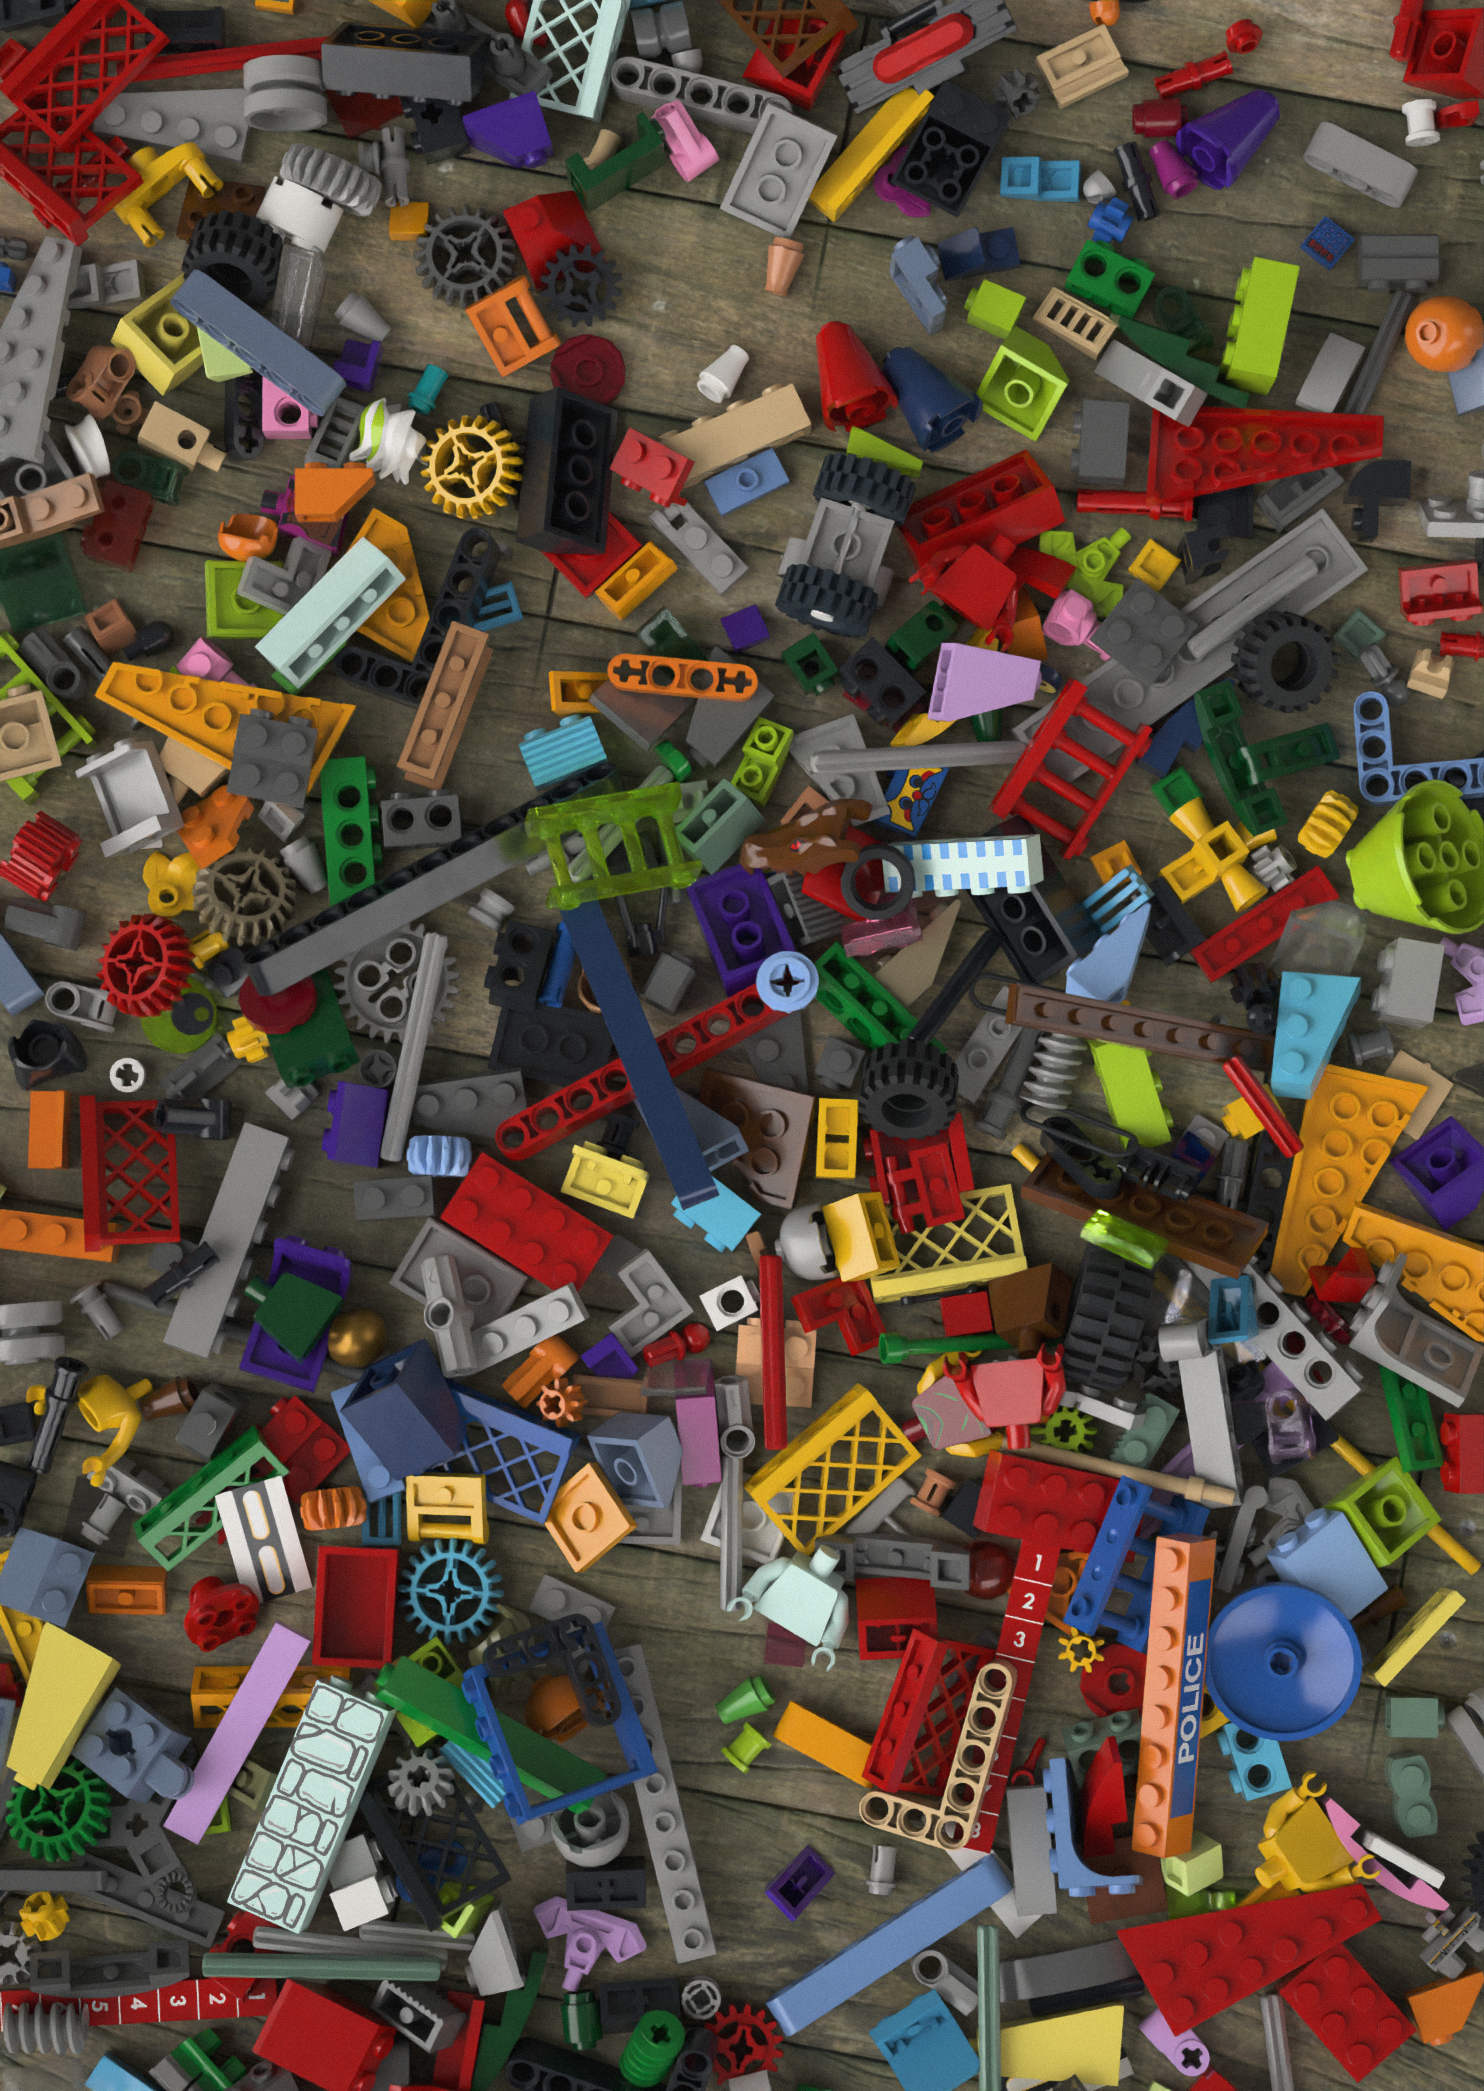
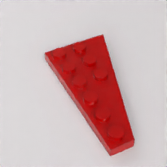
M1201 406L1188 428L1153 408L1146 507L1380 457L1383 450L1384 416Z
M1361 1883L1117 1930L1116 1933L1174 2037H1178L1383 1919Z

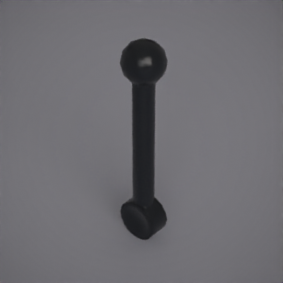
M972 1283L964 1289L900 1297L901 1306L940 1300V1298L978 1293L981 1292V1288L978 1284Z

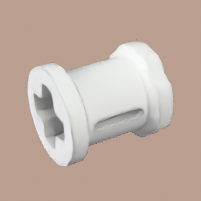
M1420 99L1402 105V113L1407 117L1409 133L1405 138L1407 146H1427L1440 140V133L1435 131L1433 111L1436 109V101Z

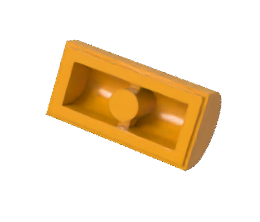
M650 540L595 591V594L617 619L623 621L675 573L678 568L674 561Z

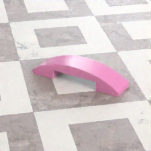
M1325 1795L1320 1800L1323 1812L1349 1854L1354 1858V1862L1358 1865L1360 1858L1365 1854H1369L1350 1837L1360 1824L1335 1801ZM1375 1858L1366 1859L1362 1863L1363 1870L1370 1874L1381 1869L1380 1874L1373 1879L1408 1901L1443 1911L1450 1905L1422 1879L1415 1875H1412L1405 1884H1402Z

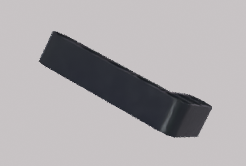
M472 528L462 535L411 666L359 647L348 646L342 648L334 658L333 665L338 676L353 688L418 710L422 701L417 698L418 690L423 685L429 683L435 664L431 663V656L437 649L442 648L449 628H445L446 618L450 614L460 613L459 623L471 628L474 627L501 556L500 546L489 532L483 528ZM480 542H488V549L483 555L478 557L472 556L475 545ZM468 577L474 578V585L469 591L459 592L458 588L462 580ZM354 660H362L360 671L354 675H348L347 670L350 663ZM390 672H397L398 676L395 684L390 687H383L382 681L384 676Z
M698 2027L691 2029L685 2035L684 2044L677 2055L667 2085L659 2083L658 2085L645 2088L629 2083L622 2076L620 2069L615 2066L536 2038L525 2037L517 2040L505 2068V2077L511 2086L522 2091H705L712 2073L719 2042L717 2036L706 2028Z

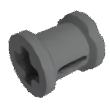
M1385 1024L1378 1026L1376 1031L1355 1035L1353 1032L1346 1034L1348 1051L1355 1067L1362 1066V1062L1382 1056H1385L1386 1059L1394 1057L1392 1040Z

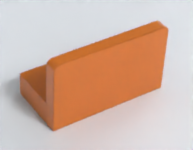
M67 1090L30 1092L29 1169L69 1170L71 1092Z

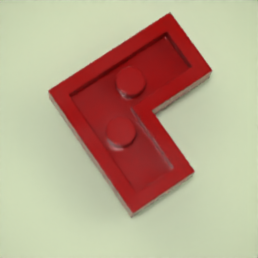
M838 1277L790 1298L805 1334L837 1321L851 1356L878 1346L880 1334L887 1333L865 1280L842 1282L841 1277Z

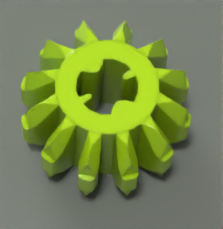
M1075 1403L1070 1412H1068V1407L1059 1405L1060 1411L1057 1412L1056 1410L1054 1414L1050 1415L1048 1423H1044L1043 1428L1032 1427L1030 1428V1433L1044 1435V1439L1036 1443L1049 1444L1052 1447L1081 1453L1078 1449L1079 1445L1089 1450H1092L1094 1447L1092 1442L1083 1439L1085 1434H1097V1428H1084V1423L1092 1420L1094 1416L1085 1413L1079 1418L1077 1415L1080 1410L1076 1408L1077 1403ZM1065 1419L1069 1421L1067 1426H1073L1074 1433L1067 1436L1066 1442H1060L1061 1436H1054V1427L1061 1426V1420Z

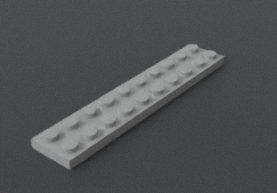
M1322 508L1179 610L1198 626L1151 687L1112 658L1080 681V683L1088 687L1084 696L1088 698V703L1134 732L1140 723L1151 727L1193 697L1194 693L1204 689L1237 665L1231 662L1232 653H1238L1239 647L1234 645L1236 638L1243 639L1246 635L1242 629L1205 656L1197 659L1189 651L1187 643L1199 632L1304 556H1309L1316 563L1319 569L1317 574L1261 615L1268 617V612L1279 611L1281 613L1288 611L1304 617L1366 573L1368 568ZM1253 620L1249 623V625L1255 626L1256 623ZM1055 700L1012 730L1017 740H1020L1026 746L1028 745ZM1071 715L1063 727L1067 730V736L1103 759H1106L1125 745L1079 715L1077 717ZM1050 748L1042 760L1046 763L1045 768L1070 784L1091 770L1059 748L1056 750Z

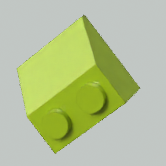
M1397 1456L1392 1457L1346 1486L1322 1507L1344 1513L1376 1568L1393 1563L1442 1520L1408 1472L1403 1473L1401 1461Z

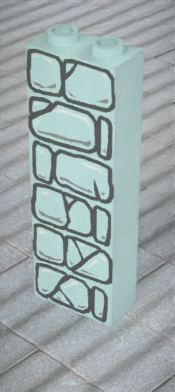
M333 1674L330 1679L326 1677L317 1680L227 1900L228 1903L297 1934L309 1928L397 1711L375 1698L374 1696L377 1692L367 1690L366 1694L352 1689L353 1682Z

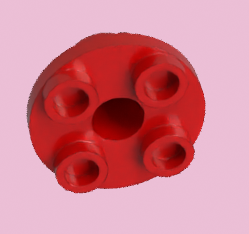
M208 1576L200 1579L191 1588L188 1597L190 1609L185 1616L184 1630L190 1641L199 1646L201 1651H213L219 1645L227 1643L238 1636H247L255 1630L257 1626L255 1618L259 1611V1600L249 1586L240 1583L225 1585L221 1578Z

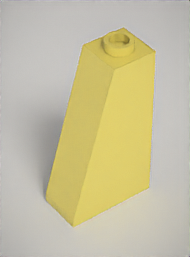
M49 1622L45 1623L41 1632L6 1765L17 1772L14 1777L15 1781L33 1791L38 1784L50 1790L122 1665L112 1657Z
M1120 2000L1040 2017L1032 2016L1000 2023L1001 2076L1118 2086L1124 2014L1123 2003ZM977 2028L976 2039L969 2038V2043L979 2058V2028Z

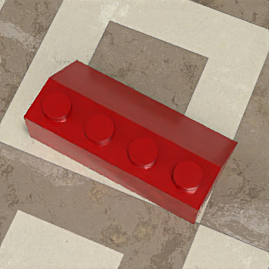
M1025 449L910 504L903 526H898L895 529L915 570L919 571L934 552L954 544L961 543L967 546L970 543H976L984 550H987L995 537L1000 534L1017 546L1019 543L1042 532L1050 531L1053 527L1066 521L1054 485Z

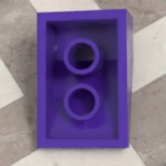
M741 864L716 872L713 875L684 884L727 998L755 984L758 970L767 958L783 951L796 952L761 868H755L754 874L750 875Z

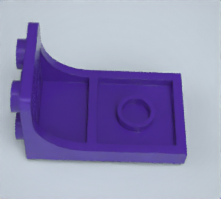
M286 1235L285 1239H275L273 1245L274 1258L268 1282L275 1286L282 1274L288 1272L338 1294L345 1303L353 1279L351 1260L345 1258V1252L325 1246L323 1251L308 1247L309 1242L293 1235ZM254 1321L239 1369L315 1393L329 1351L328 1336L333 1321L302 1365L297 1363Z

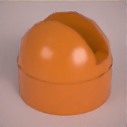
M1100 0L1089 3L1092 21L1097 26L1105 24L1107 27L1116 24L1120 17L1119 0Z

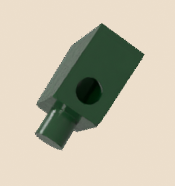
M931 600L890 636L884 649L914 677L940 653L941 643H950L959 629L957 622L963 617L944 603L940 606L936 601Z
M288 1272L282 1274L275 1286L256 1274L244 1291L245 1295L261 1305L253 1316L255 1322L300 1365L303 1364L344 1305L342 1297Z

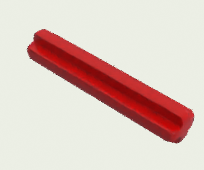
M1236 1055L1225 1062L1222 1066L1224 1072L1284 1156L1291 1158L1304 1148L1303 1142L1242 1057Z

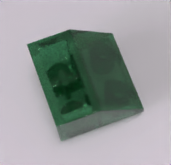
M61 532L0 549V600L14 634L88 612L68 541Z

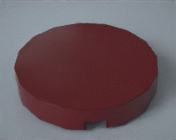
M581 334L569 338L558 347L553 356L550 367V379L553 388L558 386L609 406L619 397L625 385L626 366L622 354L611 341L605 338L602 339L592 334Z
M248 975L240 988L238 1001L243 1016L255 1030L265 1034H284L290 1032L292 1027L298 1024L301 1026L309 1020L316 1009L318 994L310 975L278 993L260 996Z

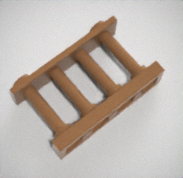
M455 621L451 622L397 764L398 769L406 771L404 780L431 790L442 789L494 649L486 646L490 637L489 634Z

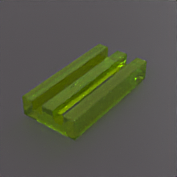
M1097 1209L1083 1225L1080 1238L1148 1269H1152L1155 1262L1160 1260L1161 1255L1165 1254L1169 1243L1167 1239L1101 1209Z

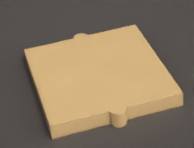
M1400 1049L1383 1076L1429 1086L1413 1111L1407 1125L1402 1130L1415 1140H1419L1454 1083L1432 1070L1430 1063L1423 1064Z

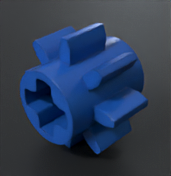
M1114 196L1109 204L1099 201L1087 227L1095 230L1092 240L1095 242L1096 240H1101L1108 244L1115 240L1121 244L1134 220V217L1126 214L1129 204Z

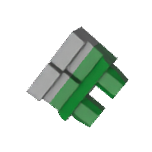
M207 2028L194 2038L188 2037L148 2073L165 2091H182L198 2074L200 2078L186 2091H223L242 2079L247 2069L234 2055L219 2068L216 2067L208 2057L222 2042L210 2028Z

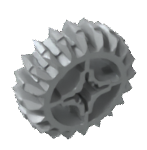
M303 143L291 144L288 152H285L279 172L282 180L286 179L324 197L323 202L327 205L332 206L334 203L350 214L363 217L370 216L373 208H376L380 199L382 184L375 176L369 174L368 171L334 154Z

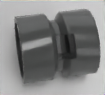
M682 1L661 5L659 13H655L651 8L630 12L639 59L657 58L660 56L662 49H666L671 55L692 50L688 22Z

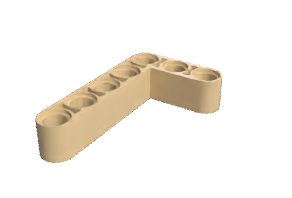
M1005 1659L992 1660L980 1670L977 1676L942 1803L900 1790L897 1793L875 1787L862 1798L859 1804V1813L865 1823L949 1851L959 1850L968 1843L975 1832L1017 1682L1016 1669L1010 1662ZM999 1669L1006 1675L1007 1683L1005 1688H995L989 1683V1670ZM980 1707H988L993 1710L996 1716V1722L993 1726H985L980 1723L977 1717V1711ZM969 1745H977L983 1749L985 1753L984 1763L975 1764L968 1759L966 1752ZM957 1784H969L975 1793L974 1800L970 1802L961 1800L956 1793ZM873 1797H881L887 1802L889 1807L887 1815L881 1816L874 1813L871 1808V1799ZM910 1809H918L924 1813L926 1817L925 1827H915L909 1822L908 1812ZM956 1821L960 1823L964 1830L963 1838L957 1840L949 1837L945 1830L946 1822Z

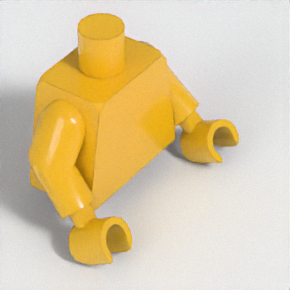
M1315 1770L1305 1772L1302 1777V1785L1299 1788L1296 1786L1291 1788L1269 1808L1263 1826L1265 1836L1258 1843V1848L1267 1861L1255 1869L1258 1881L1266 1888H1271L1281 1881L1288 1891L1300 1888L1301 1891L1309 1894L1351 1886L1357 1883L1358 1878L1361 1876L1373 1879L1381 1872V1869L1370 1874L1363 1870L1362 1863L1366 1859L1375 1857L1374 1854H1365L1360 1858L1358 1865L1354 1867L1350 1865V1863L1355 1861L1354 1858L1349 1854L1334 1827L1314 1799V1797L1324 1794L1327 1788L1326 1781L1316 1789L1307 1786L1308 1781L1317 1774Z

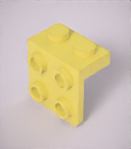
M585 1141L583 1148L574 1145L572 1150L574 1157L560 1192L634 1219L650 1177L649 1173L643 1170L644 1163L625 1155L621 1156L620 1161L607 1157L608 1151L606 1148Z

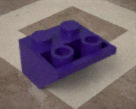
M338 1081L337 1090H330L327 1111L333 1115L332 1127L325 1128L322 1141V1151L328 1153V1160L338 1164L381 1169L382 1158L380 1157V1151L391 1099V1092L389 1090Z

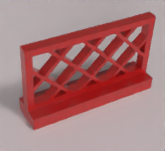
M80 0L1 82L0 91L14 107L24 113L65 151L170 40L127 0ZM123 8L127 12V26L110 28V20ZM151 33L155 37L146 48L134 49V34ZM126 35V50L109 52V37ZM101 38L99 54L83 55V48L92 39ZM125 60V70L119 76L108 77V62ZM100 63L99 78L82 80L84 64ZM66 66H74V81L57 83V75ZM99 87V97L92 104L81 105L82 89ZM73 90V106L56 107V92ZM48 93L47 109L32 110L27 106L37 94ZM72 115V125L60 136L55 131V117Z
M48 93L37 94L27 106L32 110L41 109L45 105L48 107ZM56 100V107H63V106ZM17 110L0 124V177L78 247L89 238L87 233L89 227L144 183L142 176L88 128L65 151L51 138L50 143L31 144L32 131L42 130L24 113ZM72 115L55 117V131L57 133L58 131L67 130L72 125ZM11 132H24L23 144H6L3 139ZM82 152H99L101 154V164L81 165ZM49 153L47 166H31L28 164L29 154ZM56 153H75L74 165L55 166ZM100 174L99 187L79 188L80 175ZM107 174H124L128 178L120 186L106 187ZM73 175L72 188H55L53 186L54 176ZM98 197L97 205L86 214L77 208L78 198Z
M95 1095L79 1096L85 1252H101V1245L180 1242L175 1134H167L166 1140L162 1137L165 1133L157 1132V1130L154 1131L142 1121L148 1113L154 1112L158 1100L95 1102ZM104 1114H121L129 1121L119 1131L115 1132L104 1123ZM135 1126L149 1136L137 1149L123 1139ZM104 1134L110 1138L106 1143ZM155 1142L168 1152V1156L158 1165L143 1155ZM115 1144H118L130 1154L118 1167L105 1157V1154ZM136 1160L151 1171L139 1183L124 1173ZM167 1166H169V1175L163 1171ZM106 1169H108L111 1172V1174H109L107 1177ZM156 1177H159L170 1187V1190L159 1200L144 1189ZM117 1178L132 1189L120 1201L107 1192V1187ZM138 1194L152 1205L140 1218L125 1207ZM169 1200H170V1209H169L167 1206H165V1204H166ZM107 1203L110 1204V1205L113 1207V1208L110 1209L108 1212H107ZM160 1211L171 1220V1230L155 1231L146 1222ZM118 1213H121L133 1223L125 1232H108V1222Z
M913 1628L861 1777L887 1792L897 1793L898 1790L943 1797L977 1676L980 1670L993 1660L996 1650L985 1645L935 1636L925 1630ZM947 1649H949L952 1660L942 1666ZM976 1654L980 1655L975 1669L967 1673L964 1663ZM957 1670L960 1680L947 1690L944 1679ZM936 1686L939 1697L929 1703L932 1691ZM964 1691L965 1699L962 1706L954 1710L951 1700ZM944 1707L947 1717L934 1726L931 1716ZM923 1723L927 1733L916 1740L919 1728ZM951 1728L953 1733L950 1741L941 1747L938 1737ZM931 1744L934 1754L921 1763L918 1753ZM910 1760L914 1770L903 1777L906 1765ZM938 1765L940 1770L935 1784H928L925 1774Z

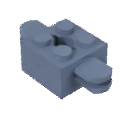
M117 1687L107 1701L102 1698L85 1727L82 1737L71 1751L72 1755L123 1796L147 1804L155 1791L169 1799H181L191 1791L194 1784L195 1776L191 1768L178 1759L192 1738L138 1695Z

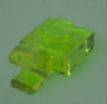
M1165 1883L1169 1920L1205 1914L1210 1909L1226 1910L1236 1908L1233 1890L1206 1892L1205 1887L1187 1896Z

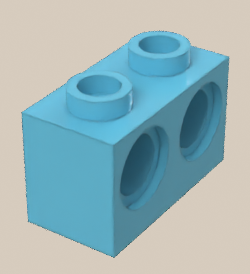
M1231 1721L1221 1726L1222 1732L1216 1733L1222 1755H1229L1233 1765V1770L1228 1771V1776L1234 1794L1241 1792L1242 1798L1250 1801L1292 1788L1278 1741L1256 1736L1252 1745L1240 1747L1236 1741V1734L1240 1728ZM1257 1764L1265 1765L1267 1769L1266 1780L1260 1785L1250 1784L1248 1780L1250 1768Z

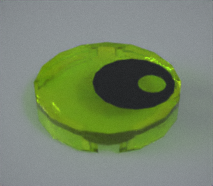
M187 978V981L192 987L181 990L184 1000L173 1001V1011L162 1010L161 1016L140 1018L144 1034L156 1047L168 1053L185 1054L197 1051L212 1038L218 1025V1010L215 998L204 985L191 978Z

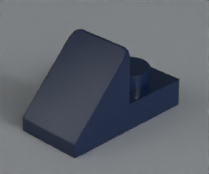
M974 227L938 243L945 282L1020 268V259L1013 227L979 233L978 227Z

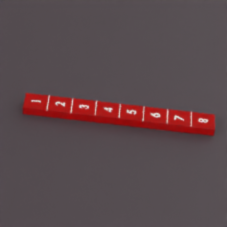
M1026 1540L1021 1542L994 1660L1005 1659L1015 1667L1017 1682L975 1832L968 1843L963 1846L964 1848L989 1854L991 1852L1061 1551L1059 1547ZM992 1669L989 1683L995 1688H1005L1007 1683L1006 1675L999 1669ZM983 1707L980 1723L985 1726H993L996 1722L995 1713L992 1709ZM974 1745L971 1762L982 1764L985 1761V1753L981 1747ZM965 1783L962 1800L965 1802L973 1801L974 1790L969 1784ZM956 1822L953 1839L959 1840L963 1838L964 1830L960 1823Z
M208 1977L186 1978L156 1990L107 1998H67L31 1992L30 1988L0 1990V2032L3 2031V2014L6 2003H11L13 2014H18L21 2003L27 2004L29 2014L34 2013L37 2003H42L45 2014L50 2013L53 2003H58L61 2015H65L69 2003L74 2004L76 2015H81L86 2003L89 2007V2026L266 2016L270 2014L278 1998V1978H263L245 2004Z

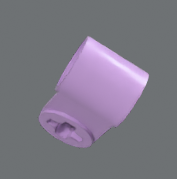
M1158 2007L1138 2025L1139 2029L1161 2053L1163 2052L1184 2075L1198 2076L1207 2069L1210 2057L1203 2041L1192 2029L1178 2037H1174ZM1188 2047L1191 2051L1197 2048L1200 2049L1197 2054L1200 2060L1199 2063L1196 2065L1190 2061L1186 2064L1182 2063L1185 2059L1182 2051Z

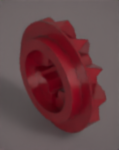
M1312 1292L1305 1299L1306 1308L1334 1340L1342 1345L1349 1344L1352 1339L1350 1334L1352 1330L1349 1329L1350 1324L1330 1301H1319L1318 1297Z

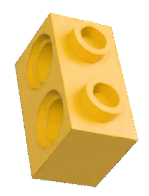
M819 1098L815 1179H855L858 1100Z

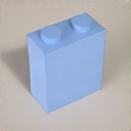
M1320 1508L1308 1514L1304 1519L1305 1523L1297 1530L1281 1536L1275 1543L1276 1547L1269 1551L1266 1556L1282 1582L1305 1585L1323 1593L1340 1606L1351 1620L1385 1592L1388 1586L1344 1513Z

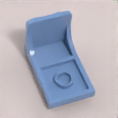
M1066 1758L1049 1759L1050 1768L1043 1769V1782L1045 1793L1052 1794L1053 1808L1046 1809L1048 1833L1055 1834L1056 1849H1049L1051 1873L1058 1874L1059 1889L1069 1890V1897L1096 1896L1095 1888L1109 1887V1894L1112 1895L1135 1893V1885H1143V1876H1103L1093 1871L1083 1860L1077 1843L1071 1762Z

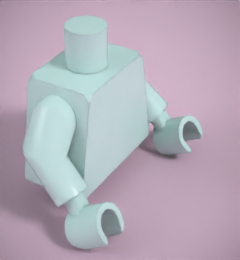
M821 1545L813 1558L802 1552H796L791 1559L780 1557L760 1566L742 1589V1597L728 1602L727 1612L732 1610L736 1602H740L745 1606V1613L738 1621L748 1619L752 1614V1610L755 1609L816 1647L821 1641L823 1646L814 1651L811 1663L814 1666L816 1657L819 1654H826L831 1660L826 1672L830 1671L835 1663L833 1650L839 1648L849 1624L848 1596L841 1589L844 1579L833 1572V1569L840 1560V1555L834 1549Z

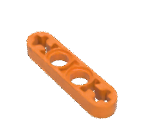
M626 653L613 657L607 668L611 684L618 690L745 702L756 694L758 688L756 673L749 666L742 664ZM623 663H629L631 670L642 672L641 664H649L646 671L647 685L640 684L641 676L630 675L627 682H622L620 676L615 674L614 671L615 669H621ZM668 666L674 671L675 677L671 684L659 686L653 681V671L657 667ZM700 669L708 670L713 676L712 685L706 690L696 689L691 683V677L695 671ZM718 671H726L724 680H736L738 674H745L746 681L752 682V685L746 686L743 693H737L734 685L724 684V692H717L719 686Z

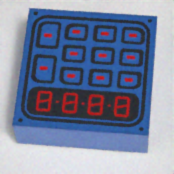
M1324 216L1301 244L1300 249L1330 271L1355 239L1328 217Z

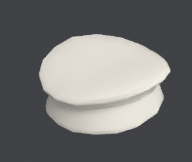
M91 414L86 415L75 426L65 425L64 429L80 475L89 472L95 475V479L108 476L111 472L104 439Z

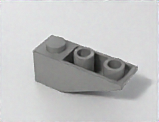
M1112 339L1094 370V373L1188 428L1208 393L1115 339Z

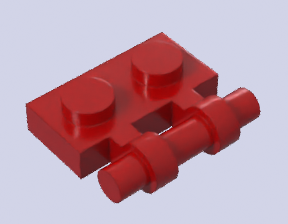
M947 1143L908 1152L911 1167L900 1170L897 1155L882 1159L886 1184L889 1186L894 1206L890 1210L893 1220L898 1222L901 1235L916 1231L912 1218L914 1215L923 1213L927 1228L965 1219ZM915 1179L920 1201L909 1204L904 1182Z

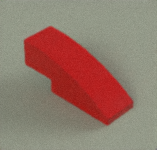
M1115 1736L1107 1737L1097 1751L1086 1773L1080 1792L1077 1812L1078 1835L1084 1858L1115 1854L1112 1824L1128 1822L1122 1761Z

